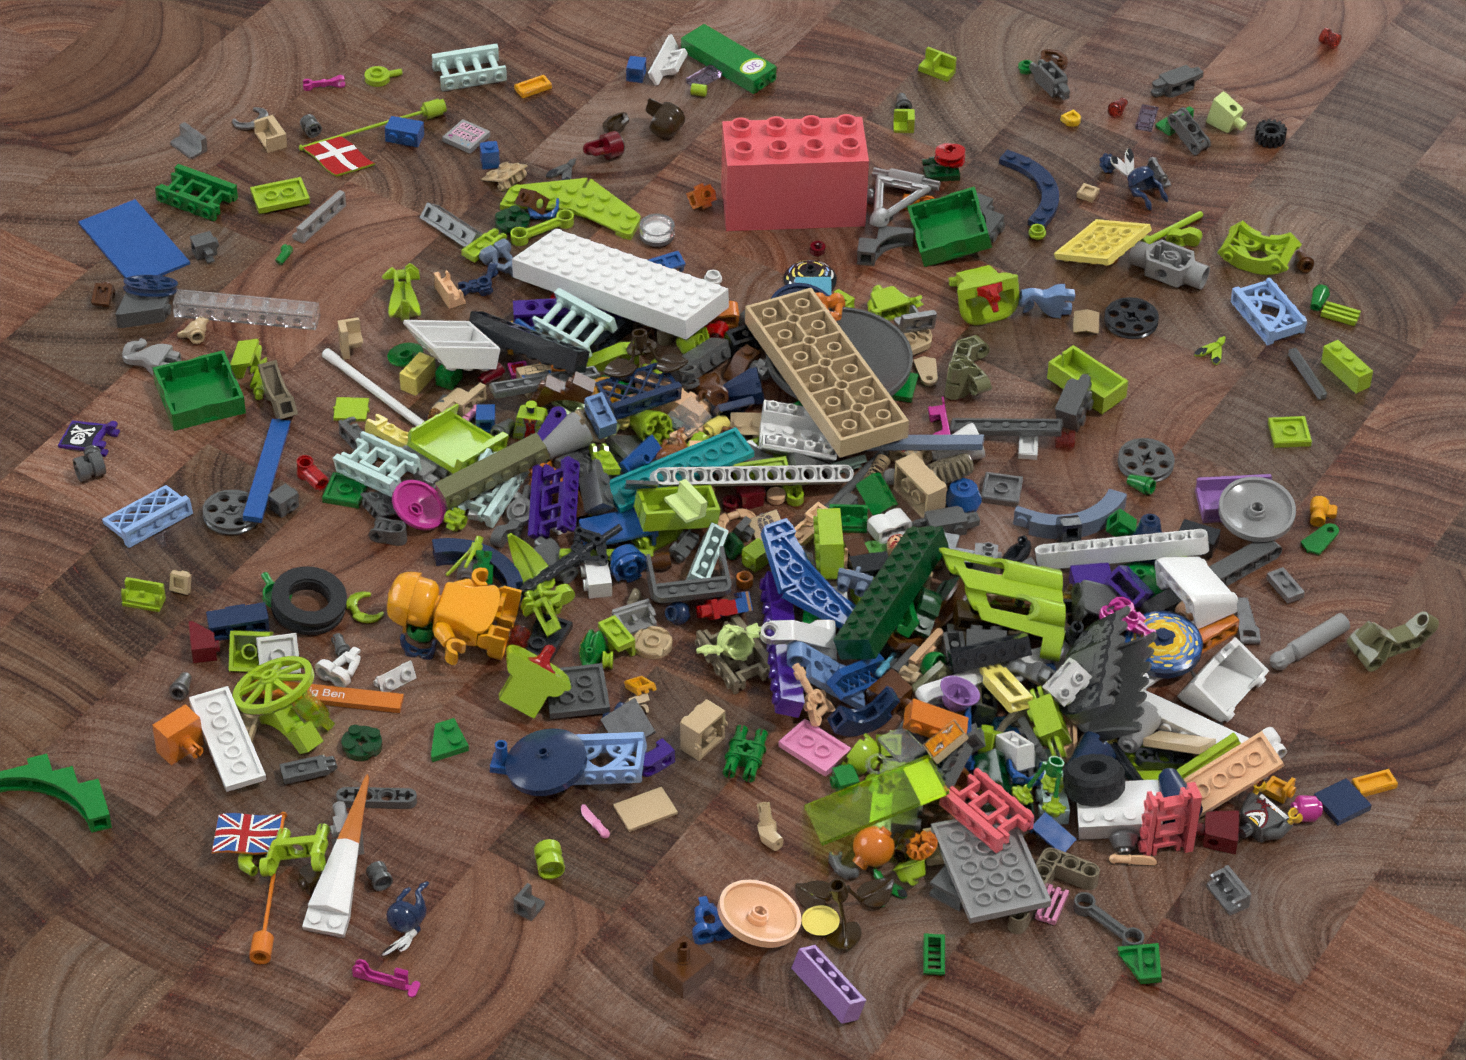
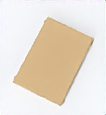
M662 787L613 804L614 809L629 832L678 814V811Z

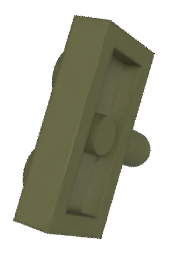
M937 662L912 685L913 691L916 692L924 684L953 674L952 670L943 662Z

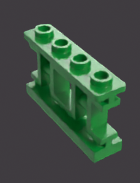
M177 164L174 167L175 173H171L172 183L169 186L160 184L155 187L157 201L211 221H215L217 215L220 214L219 204L222 201L231 203L238 199L236 184L181 164ZM193 190L200 192L201 194L198 197L191 195L190 193Z

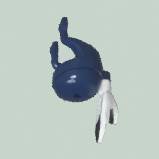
M1130 148L1125 152V163L1118 157H1110L1112 165L1127 176L1128 187L1134 197H1142L1148 210H1152L1151 201L1140 190L1159 188L1162 199L1168 202V196L1164 192L1161 182L1154 178L1155 173L1150 167L1141 166L1134 169V154Z
M428 881L421 883L416 889L415 905L402 901L411 891V888L408 887L403 889L396 902L388 908L386 916L389 925L398 932L407 933L382 952L383 956L391 953L396 948L400 952L406 950L410 946L412 939L421 931L419 925L424 920L427 911L421 891L429 885Z

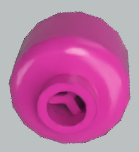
M1298 795L1290 805V809L1296 808L1298 810L1294 817L1299 813L1303 816L1301 822H1315L1318 817H1321L1323 811L1322 802L1316 796Z

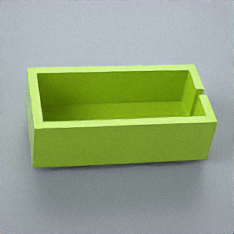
M1074 345L1062 352V355L1059 354L1049 361L1047 379L1063 389L1067 380L1072 378L1079 380L1083 374H1088L1091 377L1092 385L1090 390L1092 392V400L1094 401L1092 408L1101 414L1108 411L1127 396L1128 380Z
M711 484L693 485L708 503L705 517L685 523L664 500L665 497L677 493L678 486L637 489L634 508L643 532L709 528L711 523L718 525L721 509Z
M840 508L817 509V516H813L816 570L825 579H837L839 568H844V544Z

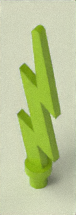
M258 345L256 351L259 360L262 352L261 345ZM267 357L262 359L260 364L267 362ZM251 366L250 373H255L250 388L254 387L253 393L255 398L261 400L265 391L258 366Z

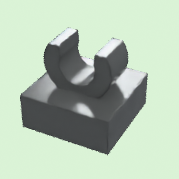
M745 516L732 533L738 538L741 536L745 542H748L755 533L753 528L748 527L752 520Z

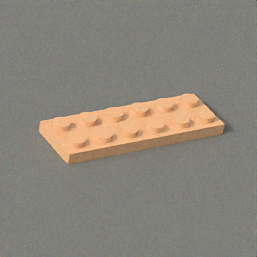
M1261 731L1184 778L1186 783L1195 782L1200 791L1203 811L1199 816L1201 818L1206 812L1214 810L1285 765Z

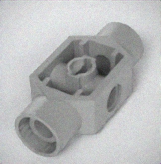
M1159 240L1152 244L1138 241L1131 248L1128 258L1130 264L1144 269L1145 276L1174 287L1186 284L1201 290L1205 286L1210 273V266L1195 261L1194 251L1165 240Z

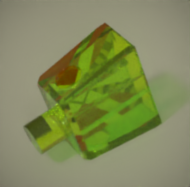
M309 690L291 703L292 709L307 722L311 721L315 728L321 726L328 732L335 725V722L328 717L330 715L329 709Z

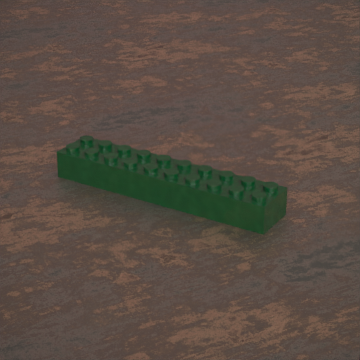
M913 526L907 528L833 641L840 660L877 658L943 554L939 551V548H948L949 546L942 526Z

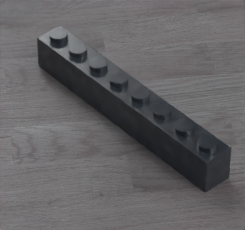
M471 311L469 321L496 345L499 344L500 348L512 349L513 353L519 355L525 354L528 359H538L541 364H551L557 370H567L566 373L574 375L575 372H586L590 351L484 311Z

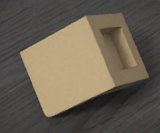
M1088 309L1074 311L1073 332L1099 333V312Z

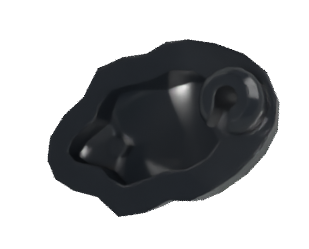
M1025 535L1018 537V543L1012 545L1002 559L1023 562L1030 555L1032 549L1031 541Z

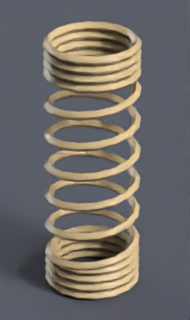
M882 454L877 455L864 479L871 475L870 472L876 473L872 468L883 475L882 472L890 464L889 458ZM874 465H878L879 467L883 468L884 471L879 470Z

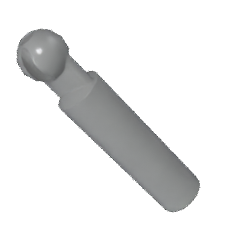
M1342 613L1336 614L1290 642L1286 648L1274 652L1270 657V665L1275 670H1284L1290 663L1295 660H1301L1350 629L1349 620Z

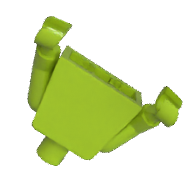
M876 285L873 287L870 300L867 302L868 312L891 321L896 317H901V315L909 314L911 305L919 308L924 304L921 302L922 295L908 297L894 286L882 288L881 285Z

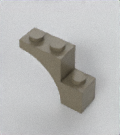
M277 360L258 364L266 399L272 402L276 419L297 415L294 397L289 393L284 384Z

